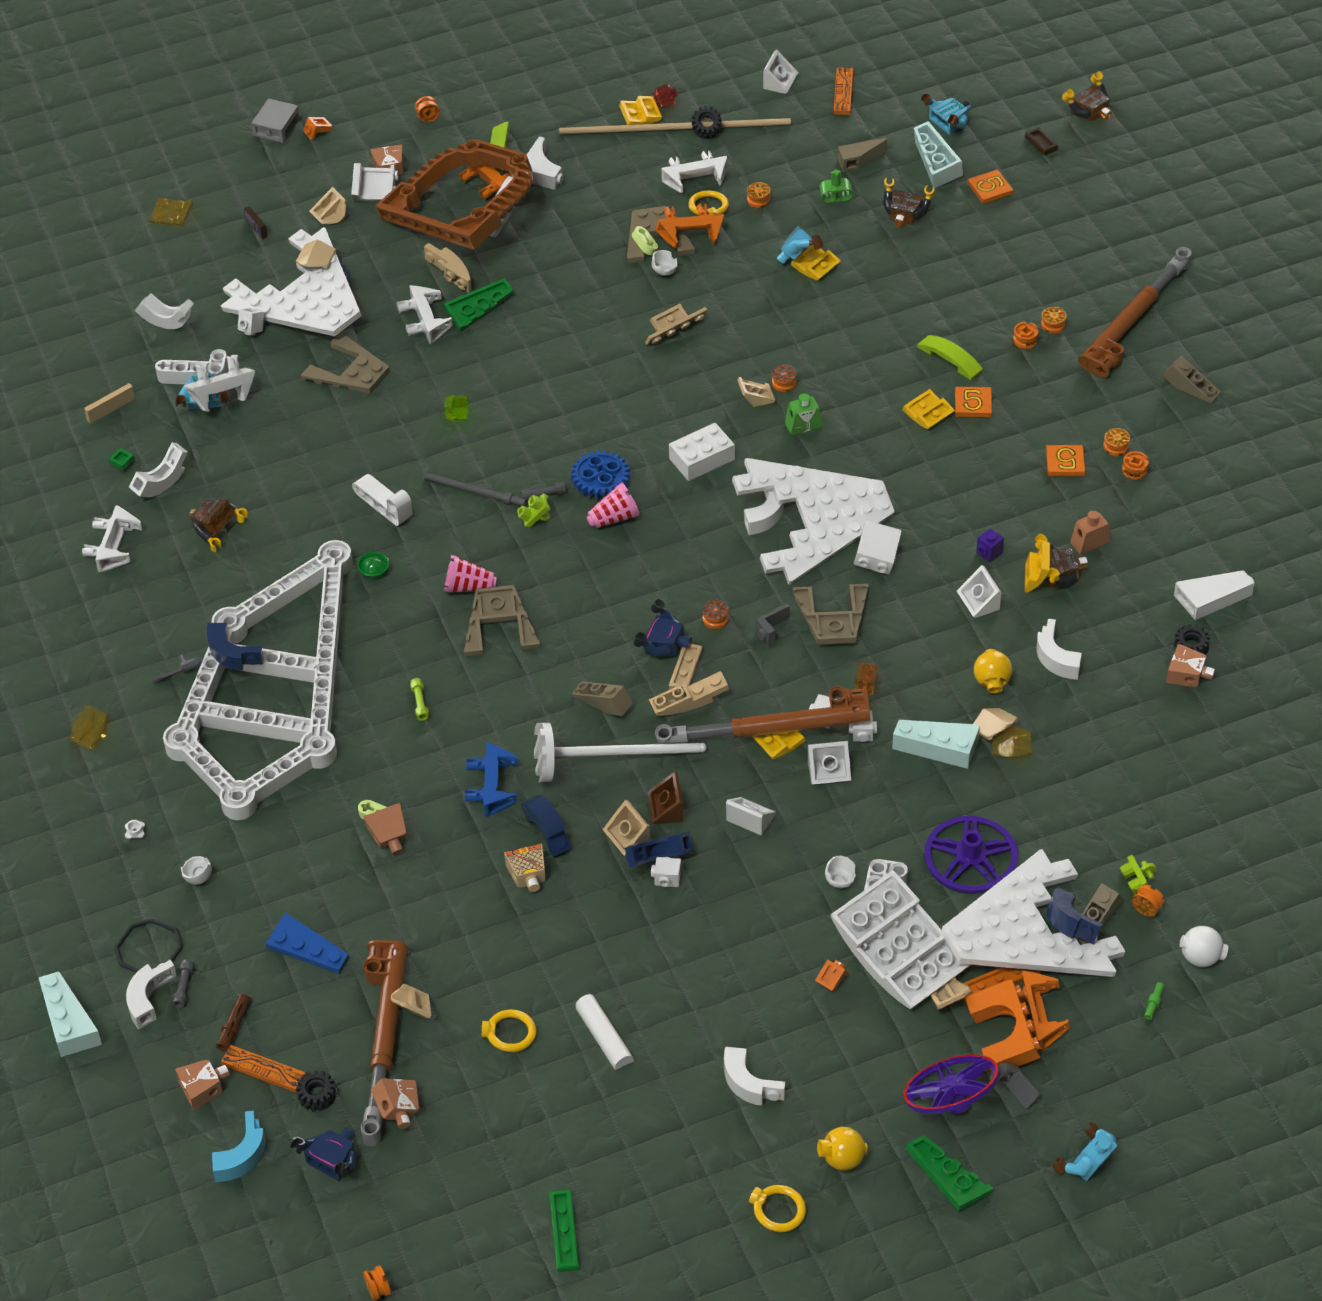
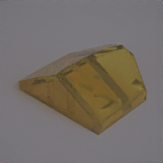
M87 704L85 709L76 717L69 739L92 750L106 736L109 715Z
M1011 725L994 735L993 739H991L993 756L1022 757L1025 755L1030 756L1033 753L1031 732L1023 728Z

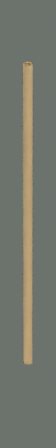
M791 118L722 121L721 128L791 125ZM713 121L700 123L702 126L709 127L713 124ZM692 122L559 128V133L564 135L692 129Z

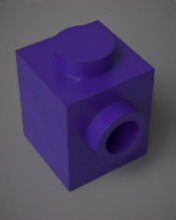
M991 528L977 538L976 553L991 563L1003 553L1004 538Z

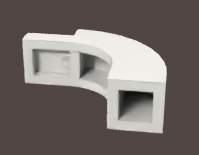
M151 293L142 300L135 312L155 326L165 329H177L182 327L191 315L190 308L194 303L188 299L178 307H171L162 303Z
M172 442L161 464L150 472H136L129 488L140 497H153L161 494L175 484L184 472L185 468L182 464L188 452L179 444Z
M772 489L764 490L767 499L764 504L744 509V523L749 535L764 532L772 528L780 520L783 514V504L777 503Z
M1048 619L1047 626H1043L1042 632H1038L1036 646L1038 658L1052 673L1064 678L1078 680L1082 653L1060 648L1053 639L1056 620Z
M171 960L159 964L154 969H151L147 964L133 976L128 985L126 993L127 1005L131 1019L138 1030L157 1020L154 1008L148 1000L155 989L177 977L175 966Z
M725 1047V1078L730 1089L738 1097L749 1103L761 1106L763 1098L771 1101H784L785 1082L763 1080L754 1077L746 1069V1049Z

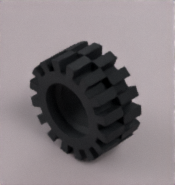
M704 106V109L699 107L698 111H694L692 115V129L695 134L698 133V137L701 138L704 135V139H707V136L710 139L712 135L716 136L717 132H720L722 118L720 112L717 113L716 108L712 110L713 107L710 106L707 109V106ZM703 118H710L713 124L705 127L701 125L700 121Z
M1188 624V627L1183 625L1182 629L1179 628L1175 634L1174 650H1176L1178 644H1181L1202 654H1207L1210 635H1208L1207 630L1204 631L1202 626L1199 629L1196 624L1195 627H1192V624ZM1194 640L1197 641L1198 644H1189L1185 641Z
M314 1070V1074H311L309 1071L307 1072V1077L303 1074L301 1080L297 1082L298 1100L306 1110L311 1107L312 1112H315V1108L322 1111L323 1106L327 1109L329 1108L328 1103L331 1105L334 1103L333 1099H336V1088L334 1080L329 1073L325 1075V1071L321 1070V1073L318 1074V1070ZM319 1086L324 1088V1092L319 1095H310L308 1093L313 1087Z

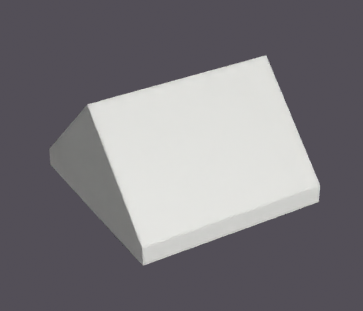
M778 50L774 51L763 70V89L786 94L798 72Z
M981 565L957 590L974 618L1000 610L1001 591L986 568Z
M848 741L808 745V767L811 784L851 781Z
M742 797L728 799L726 802V821L759 835L764 833L776 814L775 811Z

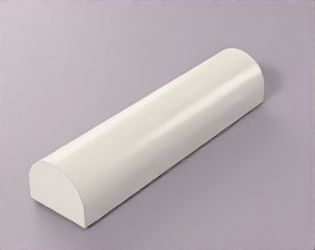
M592 994L581 997L576 1002V1010L613 1068L617 1070L634 1062L633 1056Z

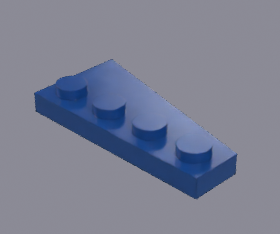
M287 913L283 915L266 942L268 949L337 974L341 973L349 960L348 953Z

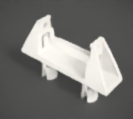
M708 150V156L704 151L702 152L701 157L703 160L680 164L678 157H676V162L671 157L669 159L670 166L661 168L662 182L674 190L683 193L681 180L713 174L718 185L721 186L727 171V156L713 158L711 151Z
M411 285L409 286L411 299L396 302L399 313L414 309L420 322L406 325L408 336L423 332L429 344H432L452 327V318L434 319L429 304L441 300L440 290Z
M238 355L227 356L229 372L208 378L207 364L202 363L200 366H195L198 381L184 385V388L202 410L209 411V394H215L232 388L236 389L238 400H246L255 370L248 368L239 369Z
M116 505L110 519L94 517L93 529H107L101 545L96 547L84 544V548H82L83 556H96L95 561L98 572L107 571L131 562L129 553H122L118 550L124 536V531L142 530L140 520Z

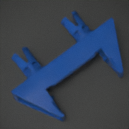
M486 742V756L484 758H466L467 771L484 770L485 785L481 790L465 789V802L483 801L485 817H488L517 802L516 793H506L497 790L499 768L508 767L509 765L518 766V756Z

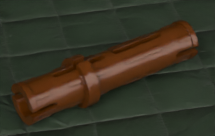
M246 994L238 995L226 1024L222 1025V1033L215 1045L220 1051H227L233 1037L238 1033L237 1028L251 1001L250 997Z

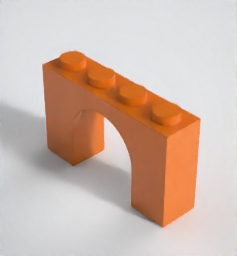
M1012 979L968 995L965 999L976 1024L998 1015H1010L1016 1018V1026L1012 1034L1003 1041L982 1048V1053L984 1056L993 1059L997 1065L1011 1063L1021 1066L1039 1059L1038 1050L1041 1049L1037 1037H1033L1032 1032H1035V1028L1031 1019H1027L1026 1015L1030 1013L1026 1003H1022L1021 998L1024 997L1020 985L1016 986ZM989 1067V1071L993 1074L992 1069Z

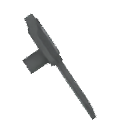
M186 654L178 656L181 662L180 668L158 676L152 680V683L159 682L180 672L190 671L200 666L204 657H194L188 660Z

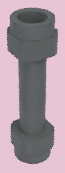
M564 482L554 483L555 486L535 490L526 488L521 490V497L529 501L532 495L541 496L543 493L546 495L553 493L562 495L566 493Z
M185 959L180 964L181 976L177 992H174L172 998V1005L178 1008L184 1007L186 1003L185 991L189 975L193 974L194 962Z

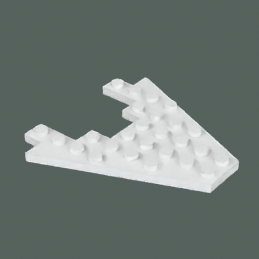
M324 227L313 236L300 229L288 238L290 244L300 251L305 244L317 239L333 247ZM336 253L328 268L308 267L296 263L297 268L304 274L282 291H278L269 284L256 294L237 279H234L223 288L224 293L230 297L221 305L224 312L239 315V309L253 307L264 311V321L336 336L361 317L360 310Z
M746 458L744 462L748 473L733 476L732 478L737 496L772 489L778 504L796 502L805 529L790 532L789 536L794 548L760 555L765 574L783 570L788 585L793 584L861 538L865 520L881 524L892 517L895 512L884 482L880 480Z
M1043 849L1036 852L951 919L941 930L956 959L961 964L1113 977L1116 974V969L1110 960L1124 957L1126 952L1116 936L1098 940L1095 944L1086 943L1080 945L1075 936L1070 938L1062 932L1051 933L1036 907L1050 903L1051 896L1045 887L1074 880L1077 878L1078 873L1069 859L1051 863Z

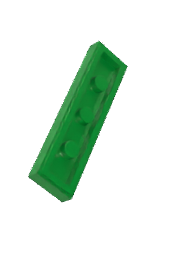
M571 1190L549 1192L557 1273L578 1271L579 1263Z

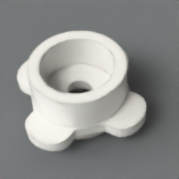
M138 820L129 821L125 825L127 830L125 838H143L145 835L143 832L145 824Z

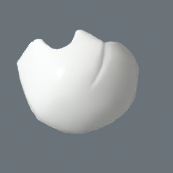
M659 250L653 253L651 265L656 273L663 276L671 275L677 270V258L673 259L670 251Z
M841 855L831 858L825 869L827 882L831 886L840 889L849 887L854 882L856 876L854 862L848 857Z
M202 856L190 858L181 867L182 877L186 882L193 885L206 882L212 872L210 861Z

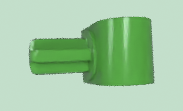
M837 169L831 172V180H825L819 186L822 200L826 203L847 201L852 199L854 195L851 181L847 178H841V171Z

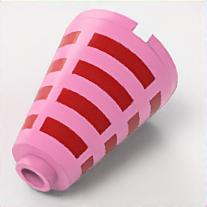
M623 483L617 485L588 512L589 516L586 518L591 527L600 528L640 515L631 494L626 493L628 489Z
M451 555L450 559L454 561H450L445 581V585L448 588L445 587L444 592H476V589L495 587L497 577H493V572L455 555Z

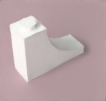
M539 136L527 153L533 169V184L556 190L564 179L562 167L553 164L545 157V138Z

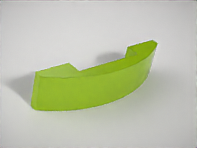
M928 335L917 344V347L927 354L932 355L936 353L957 366L958 373L970 380H973L983 371L980 364L969 353L945 338Z

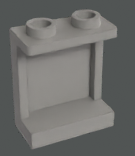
M268 98L251 123L253 136L283 143L286 139L285 130L291 121L300 118L298 105Z

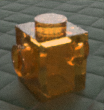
M859 662L855 677V689H862L863 685H866L867 694L874 695L878 679V665Z

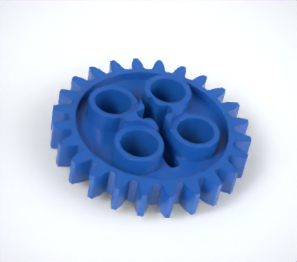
M596 450V454L590 451L589 456L583 454V459L577 458V463H573V468H571L573 486H576L577 491L582 490V495L588 493L589 498L592 495H595L596 499L599 495H602L604 498L620 483L628 486V480H630L628 462H625L624 457L620 458L619 454L613 456V451L609 454H606V450L602 453Z

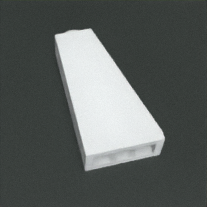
M1244 570L1176 582L1174 596L1193 619L1197 620L1252 596L1254 581Z

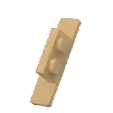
M678 304L652 317L650 322L657 332L648 336L645 341L646 345L650 343L656 344L666 335L667 337L672 336L676 333V330L687 328L693 321H701L705 317L707 308L704 307L687 315L681 304Z

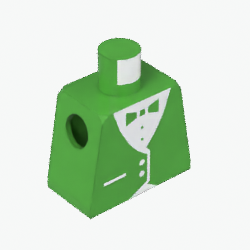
M803 393L799 395V400L789 403L785 425L790 435L823 427L820 409L814 397Z

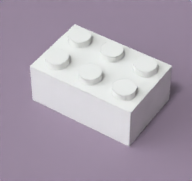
M713 423L669 443V459L684 477L690 481L735 460V444L716 423Z

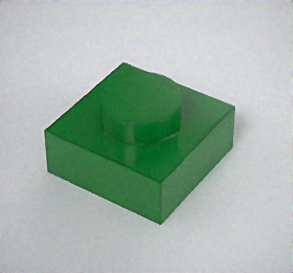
M119 448L108 460L110 465L124 471L135 458L133 454Z

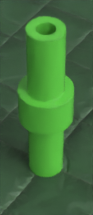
M1161 982L1156 984L1153 994H1150L1148 998V1007L1144 1018L1147 1020H1152L1156 1008L1161 1003V994L1165 987Z

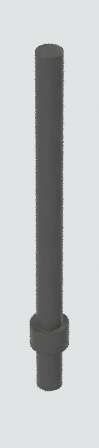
M427 472L424 474L425 480L502 500L503 503L509 505L513 503L525 506L527 502L526 499L515 497L511 493L506 492L504 494Z

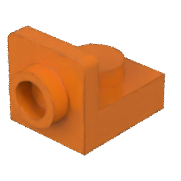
M308 117L304 126V133L311 140H314L317 132H331L332 125L325 117Z
M827 960L815 981L830 991L835 992L844 976L847 977L849 973L845 970L846 966L841 962L835 960L833 963Z

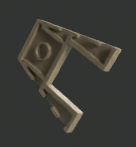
M666 206L632 211L627 264L644 261L643 251L632 237L634 229L637 226H641L651 236H658L659 234L655 231L658 219L666 218L664 212ZM683 230L676 231L678 241L676 251L678 256L695 254V248Z
M340 332L330 342L331 348L353 356L356 359L341 376L310 364L301 374V380L306 381L308 379L313 380L316 384H323L324 382L332 384L333 387L345 386L349 390L371 393L390 370L388 365Z
M849 584L852 611L817 613L814 611L812 586L793 587V595L818 645L856 643L868 594V584Z
M514 585L476 589L464 648V657L483 655L480 624L518 620L521 650L540 648V642L535 635L533 626L529 622L528 615L524 611Z

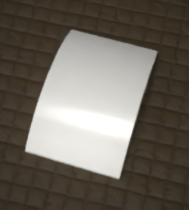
M892 870L833 912L830 917L850 950L869 974L897 1001L912 1009L972 964H961L958 962L941 929L919 905L920 900Z

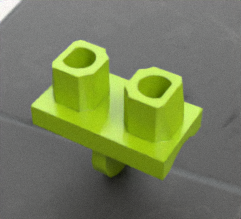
M543 493L540 497L532 495L528 501L529 507L521 506L517 510L518 517L524 520L525 527L530 528L536 521L540 519L547 521L550 518V506L547 503L548 496Z
M1130 855L1127 857L1129 862L1121 866L1120 869L1125 879L1134 875L1137 876V878L1127 882L1133 894H1136L1142 885H1148L1145 877H1148L1149 880L1154 879L1153 874L1157 868L1154 863H1147L1146 861H1142V867L1139 868L1134 856Z

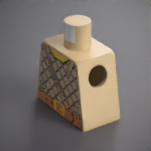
M542 844L504 852L506 867L517 887L527 886L530 892L538 891L540 889L539 883L545 881Z

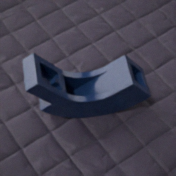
M207 623L206 633L209 649L213 658L218 663L234 670H243L244 665H263L262 646L234 645L228 641L227 623Z
M536 795L520 803L527 821H533L541 831L552 857L572 848L564 830L566 828L552 804L543 795Z
M690 831L659 837L625 847V857L629 867L654 861L657 857H672L694 851Z
M1057 887L1052 894L1046 911L1048 920L1057 930L1068 937L1073 938L1077 936L1095 944L1103 924L1076 911L1072 907L1076 895Z

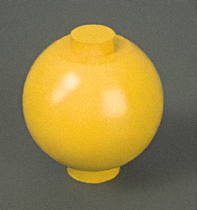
M995 649L986 650L977 658L974 664V676L977 682L987 688L989 693L1003 691V686L1009 682L1012 676L1010 659L1004 653Z
M838 1127L831 1130L825 1139H820L817 1144L818 1156L825 1157L826 1162L831 1167L841 1171L857 1167L862 1162L864 1156L867 1155L868 1150L867 1143L864 1142L862 1136L856 1130L849 1127Z

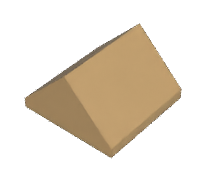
M628 800L622 803L603 828V831L624 856L626 854L625 847L650 840V826Z

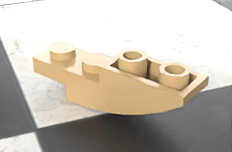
M430 243L424 246L425 259L444 271V277L447 281L452 282L467 293L472 292L469 272L456 254L446 247L439 250Z
M720 671L688 687L683 683L649 699L656 716L673 715L714 702L712 697L729 690V686Z

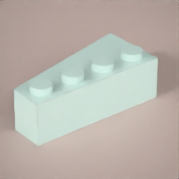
M929 121L914 128L915 143L934 188L963 175L961 159Z
M899 720L893 733L892 749L968 769L979 741L980 725Z
M60 972L39 977L60 1056L63 1057L102 1045L97 1028Z

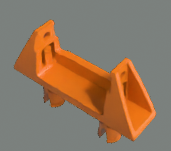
M486 164L467 166L468 169L458 174L464 183L472 178L473 175H478L484 180L488 186L478 192L484 200L494 192L498 193L505 179L511 176V173L501 176L497 170Z
M699 204L696 207L699 216L677 218L675 207L672 206L670 211L667 206L664 208L666 218L658 219L655 231L673 248H677L676 231L706 229L712 241V246H714L724 214L709 215L707 204H704V207Z
M1023 970L1022 976L1025 986L1022 988L1024 997L1021 1000L1029 1002L1033 1017L1032 1023L1035 1028V1032H1032V1034L1038 1038L1042 1052L1070 1029L1069 1021L1067 1019L1062 1022H1048L1042 996H1040V994L1049 992L1050 989L1060 988L1058 979Z

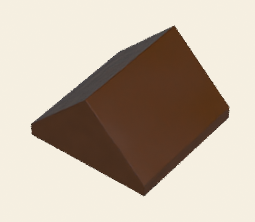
M674 771L648 791L652 823L655 825L683 821V802L678 773Z

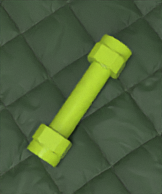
M414 678L411 680L410 687L411 691L415 693L417 708L415 713L418 720L424 721L429 717V710L424 704L422 694L424 684L420 678Z

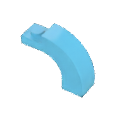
M254 1111L245 1112L246 1134L243 1141L237 1147L228 1151L212 1152L215 1182L239 1178L252 1170L261 1159L265 1150L266 1138L264 1129L260 1128V1120L255 1119Z

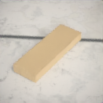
M128 383L85 407L87 421L91 424L135 399L133 386Z
M691 644L690 648L682 647L669 683V690L683 683L686 687L691 685L703 646Z

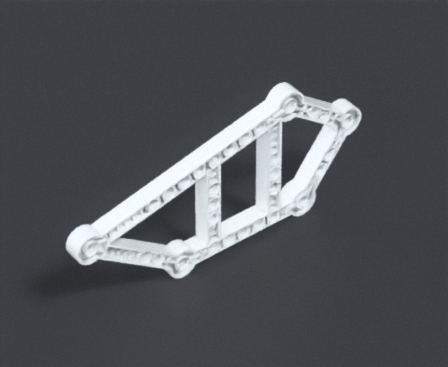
M332 540L324 543L319 548L316 557L240 605L221 608L212 617V623H227L228 641L237 646H245L236 643L241 642L247 636L250 627L323 582L317 656L312 657L262 648L264 656L263 665H244L243 670H240L314 682L311 718L211 702L223 671L227 667L221 665L213 658L208 647L178 722L169 726L164 732L163 741L167 756L175 761H185L220 797L222 811L230 819L244 820L251 817L257 809V803L310 769L328 767L337 757L335 739L330 733L343 577L353 566L351 549L343 541ZM202 726L298 742L300 746L247 780H235L200 744L198 732Z

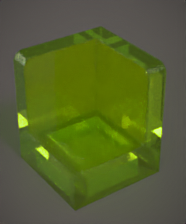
M446 395L444 405L445 420L466 421L469 410L468 396Z

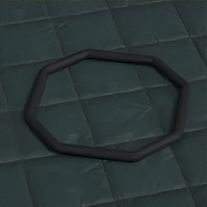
M154 919L131 924L114 948L119 965L136 973L140 970L123 963L118 948L132 928L148 923H153L175 932L179 946L169 959L173 962L183 947L178 929Z

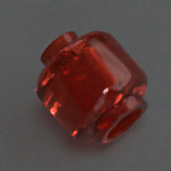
M670 84L656 87L654 93H652L656 104L662 108L674 104L676 101L675 97H678L675 87L672 88Z

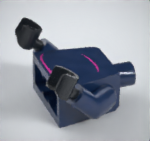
M657 599L655 604L651 606V611L653 613H660V615L656 616L646 635L638 632L634 640L636 647L643 646L646 654H651L656 658L675 656L680 647L690 648L692 644V637L685 636L684 626L667 609H663L664 602L661 599Z
M344 1128L340 1134L327 1130L324 1134L305 1140L301 1137H294L290 1148H297L296 1153L298 1154L304 1151L307 1164L340 1182L342 1177L346 1178V1175L356 1168L357 1154L354 1144L351 1142L355 1134L349 1128Z

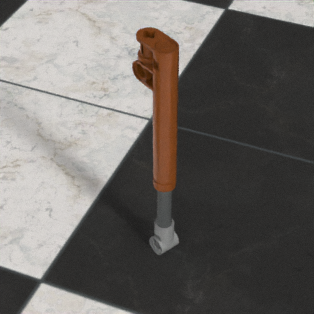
M1179 247L1176 250L1175 256L1169 261L1166 269L1150 286H1145L1078 358V363L1083 369L1099 377L1106 378L1109 376L1111 368L1119 367L1122 364L1124 348L1117 342L1158 299V293L1174 276L1179 275L1182 270H1187L1190 267L1191 250L1189 248Z
M863 685L862 689L851 690L850 688L844 689L841 686H835L829 691L830 707L742 717L741 719L733 718L732 722L695 727H686V725L670 727L669 725L662 724L655 730L657 744L688 743V740L727 735L739 738L741 736L747 737L871 722L867 687Z
M372 940L367 943L369 956L363 964L365 980L371 985H382L370 1070L373 1072L371 1089L381 1078H386V1074L391 1071L399 1006L391 1001V994L403 985L408 950L407 944L401 941ZM370 1089L368 1107L365 1109L364 1119L361 1124V1134L364 1144L372 1147L381 1142L383 1117Z

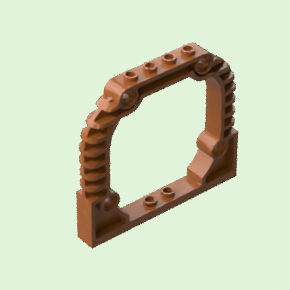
M474 139L466 144L458 145V149L448 148L445 150V154H436L435 159L431 158L428 160V165L424 164L421 167V171L415 172V177H410L408 183L400 182L375 208L381 220L475 250L501 225L499 219H503L506 216V212H511L513 210L512 206H517L519 200H523L526 197V193L530 192L533 185V169L526 154ZM486 164L509 171L513 178L487 205L472 210L469 216L454 220L450 225L412 213L413 208L420 205V197L447 172L461 165L478 166Z

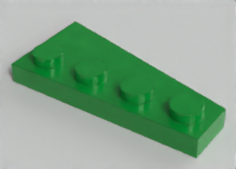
M503 278L444 303V309L461 332L512 296L513 289L508 281Z
M923 1135L907 1143L906 1150L958 1211L993 1193L994 1188L991 1185L982 1183L979 1180V1176L973 1172L969 1173L961 1167L962 1163L945 1155L946 1151Z

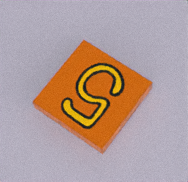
M998 169L967 180V184L982 204L1013 195L1012 187Z
M955 387V417L992 416L991 387Z
M1046 445L1048 476H1085L1083 445Z

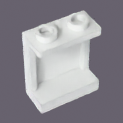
M354 163L351 193L353 200L380 202L396 187L395 182L399 179V172L396 171L395 165H391V168H363L361 163Z
M865 520L854 565L890 574L901 530Z

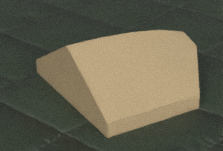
M332 187L310 212L322 225L338 224L346 216L347 201Z
M318 239L304 245L296 263L308 267L328 268L336 253V249Z
M742 377L737 379L743 396L753 407L775 402L768 383L763 385L743 380Z
M985 708L973 724L980 725V736L991 740L994 735L1005 730L1014 722L1016 723L1018 719L1000 708Z
M954 977L931 994L930 997L936 1009L940 1010L971 993L968 985L957 981Z
M403 984L391 994V1001L404 1010L421 1018L431 1017L429 994L407 984Z

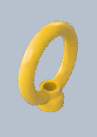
M716 191L695 193L688 202L689 209L698 216L695 202L701 198L712 197L722 202V206L718 209L709 208V215L723 214L729 207L728 199Z
M510 1009L496 1013L489 1021H482L481 1037L488 1038L490 1043L499 1050L518 1052L526 1049L533 1043L537 1031L536 1025L529 1015L519 1010ZM505 1018H516L526 1024L528 1035L519 1043H504L496 1037L495 1026Z
M772 1185L763 1190L755 1187L749 1198V1203L754 1205V1213L759 1223L774 1232L794 1230L803 1222L806 1215L804 1199L796 1190L788 1186ZM773 1194H784L792 1198L797 1205L795 1218L787 1223H775L769 1220L762 1209L767 1197Z

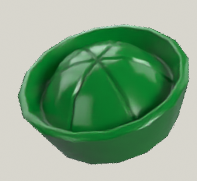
M369 552L359 558L357 568L366 579L377 580L384 577L387 573L390 562L385 554Z

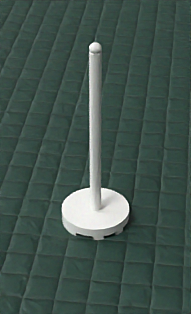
M536 723L534 735H538L534 748V759H538L535 773L536 776H540L539 782L552 781L554 757L703 753L707 749L705 743L554 747L553 731L550 723Z

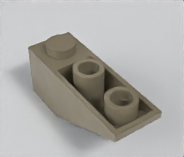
M887 138L838 146V161L842 171L860 169L886 153Z
M1182 355L1162 374L1175 388L1208 403H1212L1221 392Z
M582 681L572 693L573 697L608 715L623 716L633 704L625 687L621 685Z
M1101 883L1082 914L1102 923V929L1113 916L1123 898L1119 893ZM1075 936V938L1077 939V941H1079L1080 943H1082V944L1089 943L1088 941H1085V940H1083V939H1081V938Z

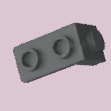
M788 604L777 607L775 610L756 619L758 637L760 640H764L768 646L775 643V630L772 627L790 618V606Z
M999 1064L1000 1077L997 1084L1006 1085L1024 1108L1029 1109L1041 1096V1093L1016 1064Z

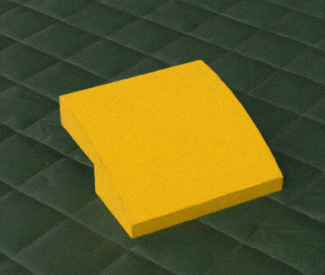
M638 96L636 101L620 102L619 107L627 125L651 124L662 119L652 96Z
M811 245L797 256L795 260H792L791 265L809 278L818 281L836 267L841 260L830 250L826 252L821 248L815 250L814 246Z
M928 389L904 405L902 409L911 419L926 429H930L955 411L944 398L939 399L931 389Z
M1042 541L1038 553L1030 552L1025 563V592L1027 593L1038 587L1050 571V542Z
M799 731L752 736L772 759L789 753L806 741Z

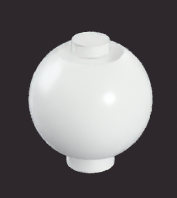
M1196 926L1183 935L1180 940V947H1182L1185 959L1197 967H1209L1218 960L1224 961L1228 953V945L1223 944L1220 934L1208 926Z

